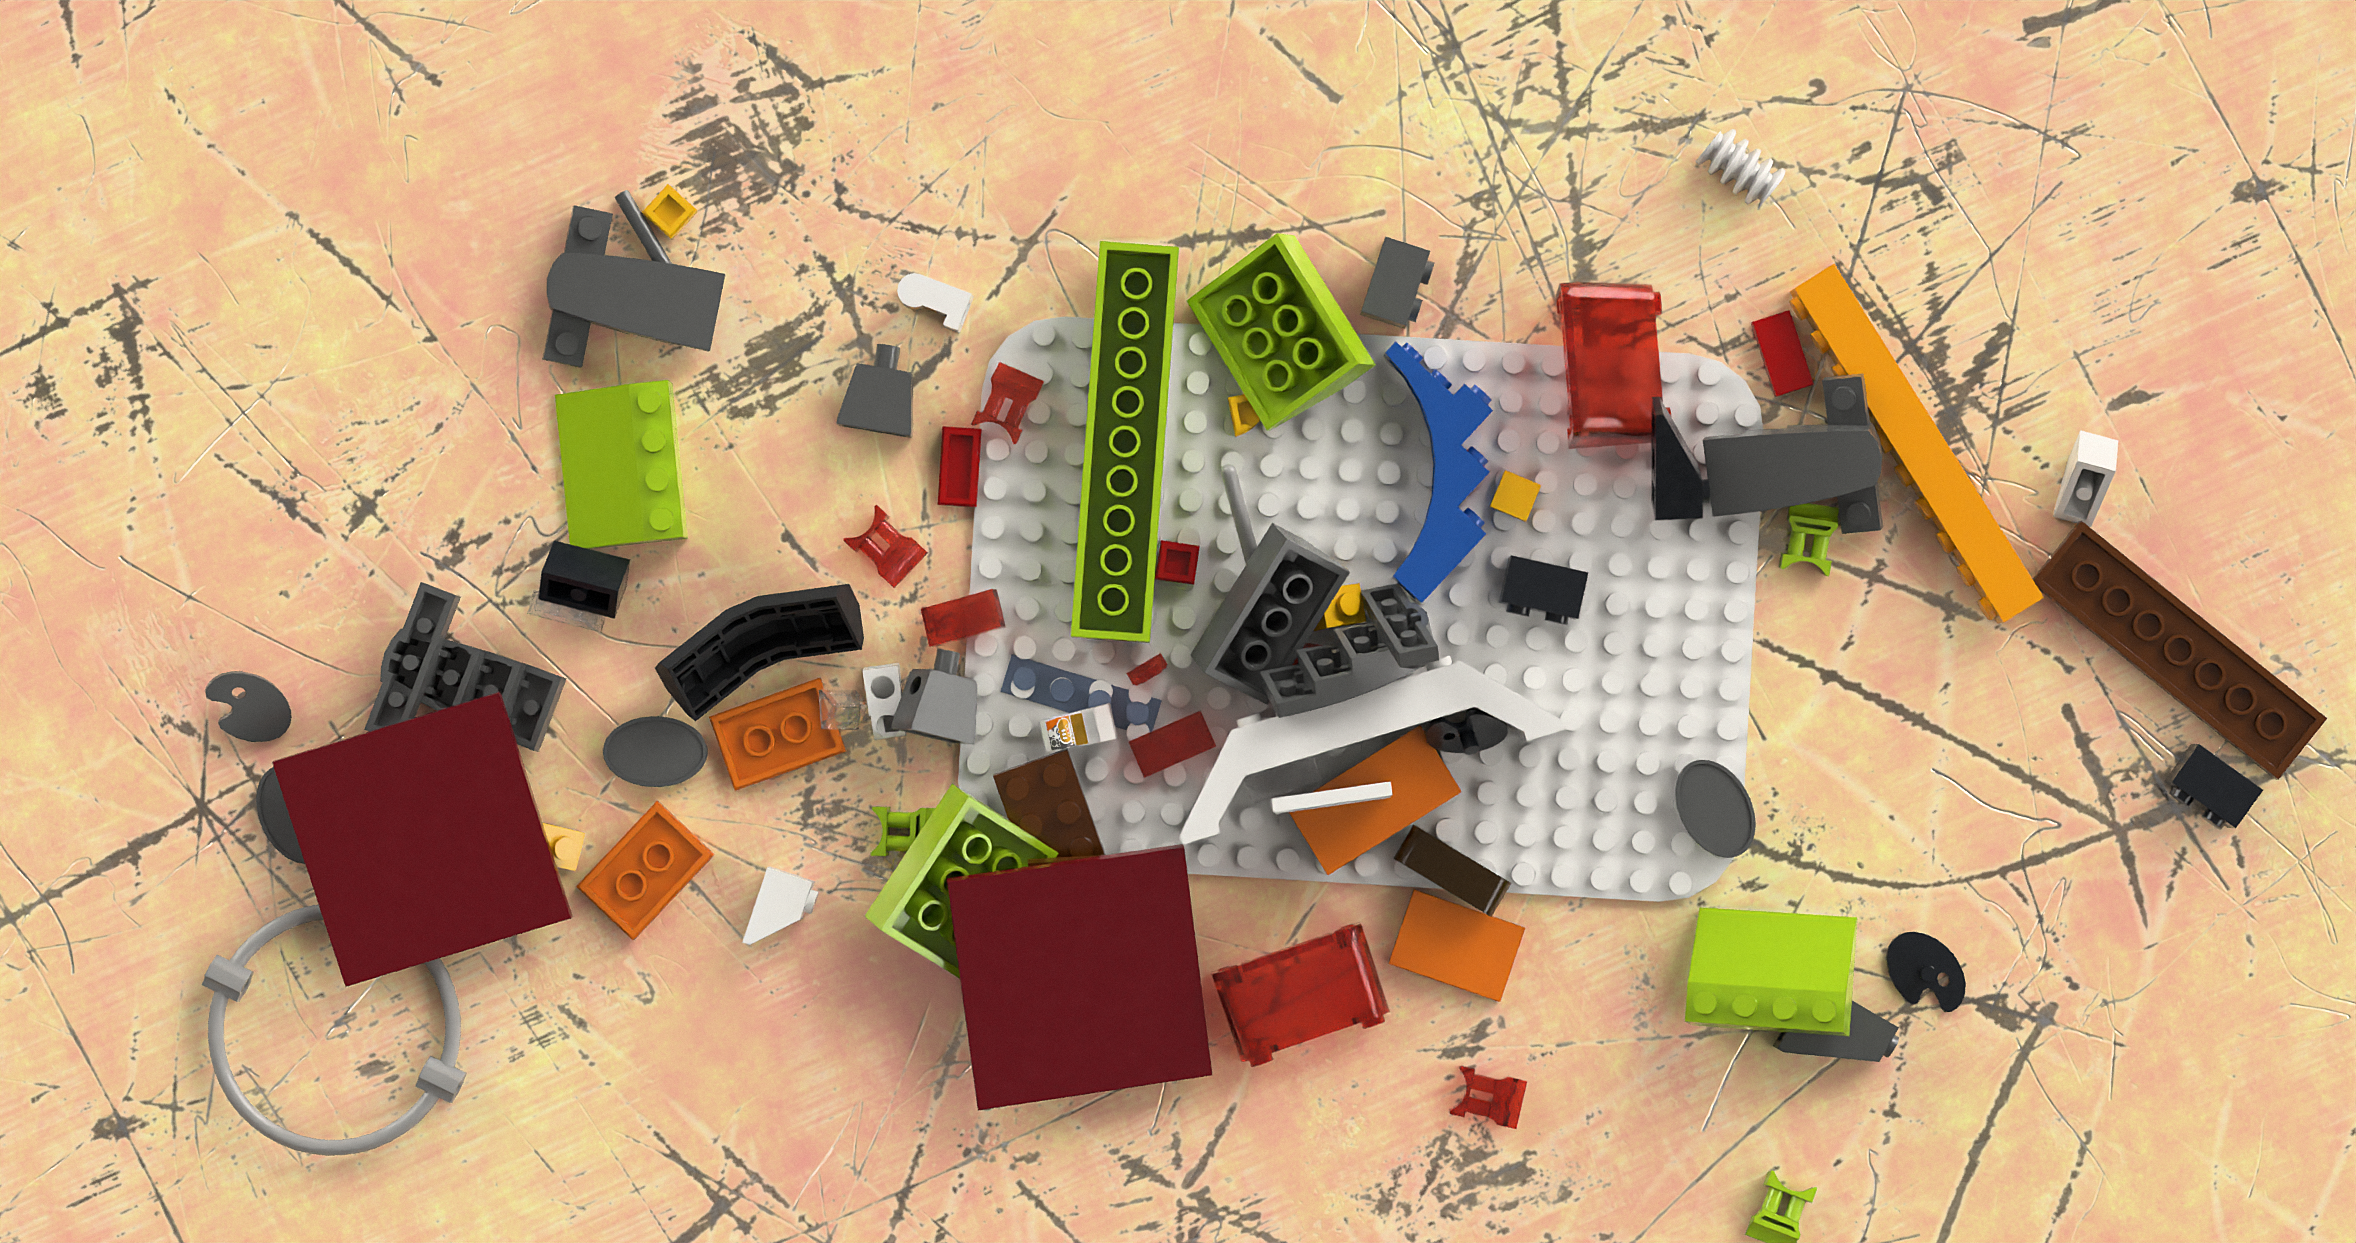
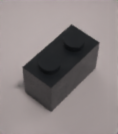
M554 540L541 572L538 600L615 619L627 587L630 559Z
M1511 555L1508 558L1499 603L1507 605L1506 612L1529 617L1530 610L1546 613L1545 621L1568 625L1569 618L1579 619L1589 572Z
M2191 744L2164 781L2173 788L2169 793L2172 797L2187 807L2191 803L2197 805L2205 811L2201 817L2220 830L2224 825L2227 828H2237L2263 791L2259 786L2200 744Z

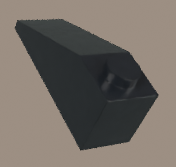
M1651 397V503L1655 521L1703 518V503L1710 502L1709 480L1702 479L1696 459L1661 398Z

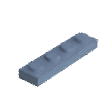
M1013 654L1011 655L1000 691L1015 696L1011 691L1012 681L1020 690H1029L1035 686L1032 695L1024 699L1068 713L1110 703L1115 727L1127 730L1131 723L1134 725L1145 723L1150 730V738L1162 700L1152 697L1147 704L1138 701L1132 703L1129 698V690L1111 685L1113 688L1112 697L1103 690H1096L1089 694L1090 686L1097 680L1030 659H1021Z

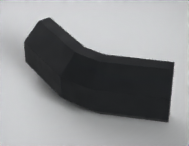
M850 584L756 596L726 609L660 661L655 669L667 691L684 712L696 722L754 674L764 668L787 659L862 650L864 634L860 605Z

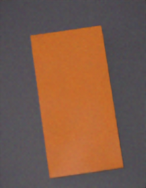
M1421 725L1313 791L1319 792L1391 782L1393 794L1391 798L1289 812L1327 875L1462 792L1436 749L1427 743Z

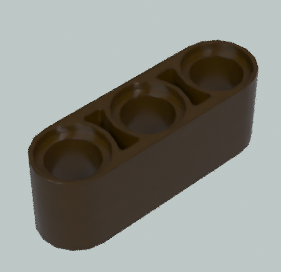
M1415 825L1411 827L1393 858L1490 917L1494 914L1511 885L1506 879Z

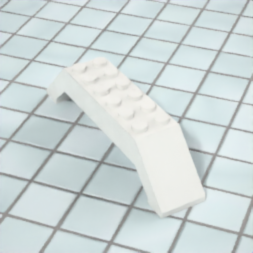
M1450 656L1441 658L1439 661L1427 663L1426 672L1414 675V672H1411L1381 688L1327 707L1279 718L1276 714V717L1263 721L1260 713L1236 720L1239 728L1230 731L1180 833L1182 844L1220 834L1219 821L1245 776L1469 708L1482 710L1506 722L1508 727L1519 732L1521 741H1529L1565 730L1563 720L1462 661L1452 663Z

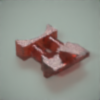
M999 361L990 379L992 389L983 412L977 410L971 425L975 426L984 422L999 424L1010 434L1013 444H1017L1023 432L1019 425L1029 404L1038 398L1044 381ZM1005 398L1013 400L1005 420L1002 421L997 417Z
M875 505V516L871 527L864 534L858 537L844 538L843 541L856 553L861 550L877 566L878 574L895 589L928 552L912 537L909 538L901 535L887 521L890 516L878 505ZM875 533L879 534L890 545L886 551L871 539Z
M1459 1065V1069L1465 1078V1093L1461 1101L1448 1110L1449 1113L1465 1117L1466 1112L1491 1118L1497 1125L1517 1129L1527 1081L1511 1076L1491 1078L1475 1074V1068ZM1471 1089L1491 1093V1102L1469 1097Z

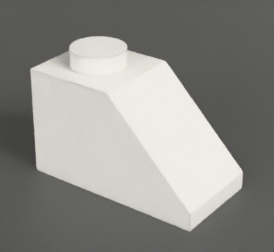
M2080 430L2067 461L2053 517L2073 523L2083 521L2089 527L2092 526L2116 472L2118 440Z
M771 866L767 867L742 943L751 945L803 919L805 912L812 914L819 894L818 891L812 890L815 881Z

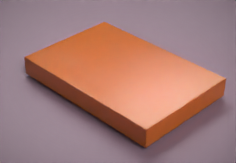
M821 678L709 716L735 791L847 752Z
M656 801L576 887L626 935L635 940L715 854L662 803Z
M1413 889L1388 964L1500 1002L1525 927L1494 916L1490 917L1485 913Z

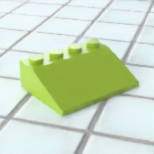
M1276 233L1187 300V303L1267 431L1276 428L1345 388L1376 365L1295 235Z
M669 380L556 394L555 402L569 543L586 549L688 539L673 383Z
M951 784L865 914V917L884 933L960 978L946 878L1028 867V859L1056 858L1058 852L954 784Z
M1700 907L1688 976L1685 1022L1692 1026L1849 1036L1858 918Z

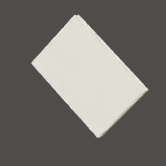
M1382 782L1270 798L1272 812L1274 814L1386 799L1391 798L1393 794L1391 782Z

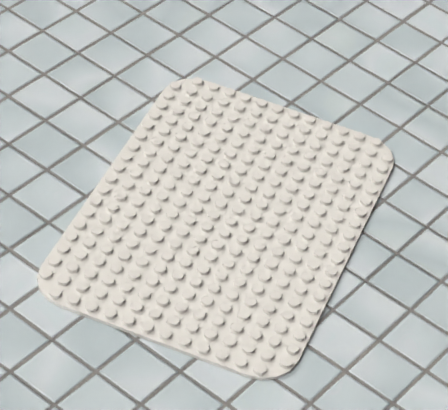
M1057 317L1035 320L1009 335L992 356L988 364L981 394L979 429H982L977 507L974 510L964 676L965 678L975 680L977 683L976 734L974 745L960 744L958 784L961 790L1008 819L993 774L1060 751L1046 752L1039 721L1064 715L1068 712L1024 699L1032 695L1035 686L1029 690H1020L1012 681L1011 691L1015 696L1000 692L1011 655L1013 654L1021 659H1030L1097 680L1090 686L1089 694L1096 690H1103L1112 697L1113 688L1111 685L1129 690V698L1132 703L1138 701L1147 704L1152 697L1162 700L1151 738L1149 737L1150 730L1145 723L1141 725L1131 723L1127 730L1116 727L1117 738L1114 740L1080 747H1069L1068 751L1106 855L1182 844L1180 833L1230 731L1239 728L1236 720L1259 713L1262 721L1276 717L1275 710L1270 701L1267 705L1205 674L1190 656L1246 566L1222 480L1221 469L1228 464L1236 468L1257 546L1270 525L1274 523L1303 538L1348 569L1350 573L1342 586L1360 583L1361 590L1397 584L1391 577L1410 554L1425 522L1432 494L1433 459L1429 432L1420 406L1403 377L1384 357L1385 352L1396 341L1400 346H1403L1406 342L1410 344L1423 357L1420 364L1428 372L1432 373L1435 369L1439 371L1452 384L1448 390L1453 395L1464 383L1470 389L1474 384L1477 385L1491 398L1492 401L1488 406L1493 410L1462 444L1466 450L1471 446L1474 447L1488 460L1484 467L1490 473L1458 506L1463 512L1470 508L1485 522L1481 529L1486 535L1423 603L1419 604L1403 588L1402 590L1411 603L1419 605L1427 612L1433 639L1438 645L1439 659L1450 656L1452 663L1459 661L1466 663L1563 720L1565 730L1533 740L1521 741L1519 732L1507 726L1508 734L1503 741L1472 755L1450 753L1436 749L1462 792L1329 875L1326 874L1289 812L1274 814L1272 812L1270 798L1311 793L1415 727L1421 725L1424 730L1431 720L1247 775L1218 823L1221 833L1183 845L1187 873L1443 889L1393 859L1411 827L1415 825L1509 881L1511 885L1506 893L1661 902L1690 898L1714 884L1735 858L1716 856L1695 842L1680 819L1675 800V787L1682 769L1690 762L1696 760H1710L1721 764L1730 770L1745 787L1760 511L1713 517L1710 500L1709 503H1703V518L1655 521L1651 503V397L1661 398L1696 459L1702 479H1708L1703 439L1705 437L1744 434L1747 430H1763L1760 405L1746 381L1722 362L1690 353L1357 334L1376 364L1374 367L1345 388L1276 428L1267 431L1260 420L1249 432L1235 437L1227 398L1244 394L1202 325L1174 323L1156 570L1161 540L1197 545L1200 548L1194 585L1155 580L1150 643L1071 637L1094 318ZM1505 470L1541 485L1526 522L1489 507ZM1512 555L1589 572L1579 619L1569 618L1568 625L1545 621L1546 613L1530 610L1529 617L1506 612L1507 605L1499 603L1509 556ZM1365 611L1366 622L1354 625H1361L1373 622L1371 621L1370 617ZM1354 625L1312 632L1302 649L1335 643L1334 629ZM1297 658L1292 665L1298 664ZM1426 666L1413 671L1414 675L1426 672L1427 668ZM1469 708L1443 716L1442 718L1453 723H1460L1465 719L1466 713L1474 709Z

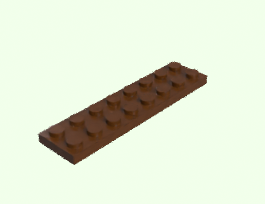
M2079 521L2033 578V581L2042 593L2276 780H2279L2327 720V717L2083 521Z

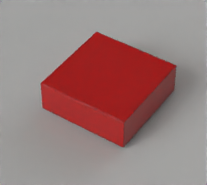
M1161 540L1155 580L1194 585L1200 546Z

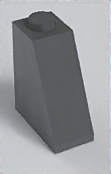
M1852 1001L1849 1036L1781 1032L1773 1047L1784 1053L1880 1062L1883 1056L1888 1058L1897 1046L1899 1037L1895 1034L1899 1027Z

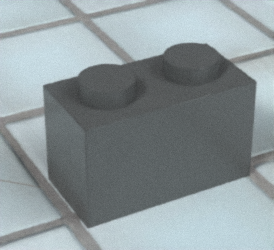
M1385 236L1360 315L1403 329L1407 326L1408 320L1416 322L1423 301L1416 298L1420 283L1428 285L1434 267V262L1428 261L1430 251Z

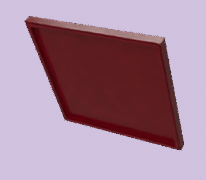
M501 692L272 762L345 987L573 917Z
M1183 844L946 878L978 1111L1212 1075Z

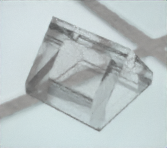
M819 690L821 729H859L868 707L867 703L856 690Z

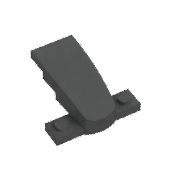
M574 205L564 253H561L552 264L547 277V299L552 313L542 360L581 368L591 323L626 334L709 352L725 274L670 263L605 255L613 213Z
M1864 373L1825 377L1822 380L1828 425H1788L1787 428L1747 430L1744 434L1705 437L1703 439L1713 517L1784 508L1837 497L1842 534L1881 530L1883 528L1877 481L1882 469V446L1879 435L1869 419Z
M421 582L403 629H400L392 638L384 653L380 680L382 685L364 730L372 731L415 718L420 703L438 711L501 692L517 744L539 752L567 678L505 656L446 640L445 637L461 597Z
M1398 583L1361 590L1364 609L1373 623L1334 629L1335 643L1297 650L1298 664L1260 671L1261 686L1277 716L1282 718L1358 697L1390 684L1418 668L1426 666L1429 662L1439 661L1438 645L1433 639L1427 612L1419 605L1411 603Z

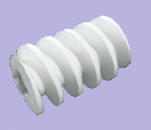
M1731 129L1724 134L1720 131L1699 156L1696 163L1700 165L1710 159L1711 164L1708 173L1712 175L1722 169L1723 174L1720 183L1724 185L1733 179L1736 180L1732 192L1736 195L1747 189L1748 193L1745 203L1748 205L1759 199V209L1782 181L1786 170L1781 168L1771 174L1770 170L1773 164L1771 158L1759 164L1758 159L1761 150L1757 148L1746 154L1749 142L1747 139L1734 144L1735 129Z

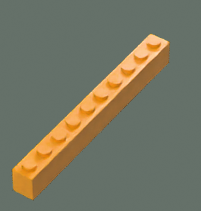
M1832 264L1791 290L1790 294L1793 299L1789 303L1797 317L1801 321L1807 319L1814 330L1810 337L1821 354L1827 352L1835 364L1831 367L1834 376L1864 373L1869 419L1879 435L1882 452L1886 454L1890 451L1898 464L1894 467L1897 477L1905 487L1911 485L1918 496V499L1914 502L1925 520L1932 518L1939 532L1935 536L1943 550L1947 554L1950 552L1954 553L1960 563L1956 567L1957 572L1968 587L1974 585L1981 597L1977 603L1989 621L1994 618L1997 624L2004 623L2043 599L2044 597L1836 265Z

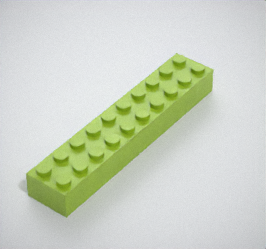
M1100 241L1071 637L1150 643L1179 247Z

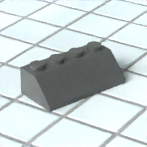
M1272 523L1190 656L1205 674L1268 705L1269 699L1261 686L1260 671L1291 666L1297 658V650L1304 647L1350 571L1303 538Z

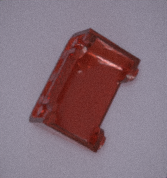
M1559 283L1556 292L1557 314H1562L1559 323L1563 339L1568 399L1567 415L1571 414L1569 415V428H1567L1568 449L1651 443V397H1660L1663 402L1656 315L1662 314L1660 291L1653 292L1652 284ZM1666 407L1667 411L1671 416L1670 407Z
M1360 921L1343 926L1341 929L1334 931L1335 933L1331 934V932L1299 944L1249 961H1243L1241 965L1226 966L1211 971V976L1241 1062L1249 1061L1251 1067H1255L1274 1060L1273 1052L1361 1023L1363 1029L1385 1022L1384 1014L1389 1013L1390 1009Z

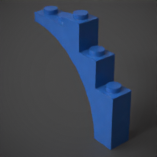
M1395 341L1385 352L1384 357L1403 377L1420 406L1430 437L1433 478L1431 499L1422 530L1410 554L1391 578L1421 604L1486 535L1481 529L1485 522L1470 508L1463 512L1458 506L1490 473L1484 467L1488 460L1474 447L1471 446L1466 450L1462 444L1493 410L1488 406L1492 401L1491 398L1477 385L1474 384L1470 389L1464 383L1453 395L1448 390L1452 384L1439 371L1435 369L1432 373L1428 372L1420 364L1423 357L1410 344L1406 342L1403 346H1400Z

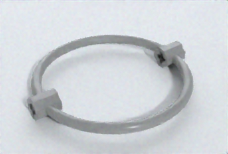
M318 904L293 910L265 924L238 948L230 960L216 955L202 983L203 986L214 991L208 1019V1043L214 1072L223 1092L239 1115L253 1128L276 1143L293 1150L325 1156L349 1155L375 1149L405 1134L424 1118L439 1098L453 1103L467 1074L455 1067L461 1038V1016L455 987L442 960L439 958L424 963L435 980L443 1003L445 1016L443 1052L440 1060L430 1056L418 1077L415 1087L425 1091L420 1099L400 1118L382 1129L356 1138L342 1140L316 1139L286 1130L261 1114L241 1091L228 1063L224 1043V1019L228 999L240 1002L246 993L254 972L244 966L262 946L293 927L312 921L323 920Z

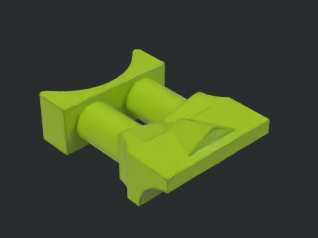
M1811 503L1789 506L1787 521L1790 524L1791 533L1787 553L1781 552L1779 568L1785 569L1792 563L1808 561L1817 565L1825 576H1829L1832 561L1827 560L1826 557L1829 539L1838 528L1839 508ZM1806 533L1814 534L1810 557L1803 556Z
M872 807V810L881 821L883 832L880 843L870 855L889 856V851L907 852L935 808H920L915 812H890V807ZM890 828H910V836L890 835Z
M1773 1170L1768 1171L1763 1184L1769 1187L1762 1208L1751 1217L1745 1235L1765 1243H1796L1801 1235L1798 1222L1806 1202H1813L1817 1187H1811L1800 1192L1792 1191L1780 1183ZM1783 1194L1791 1195L1784 1216L1776 1214Z

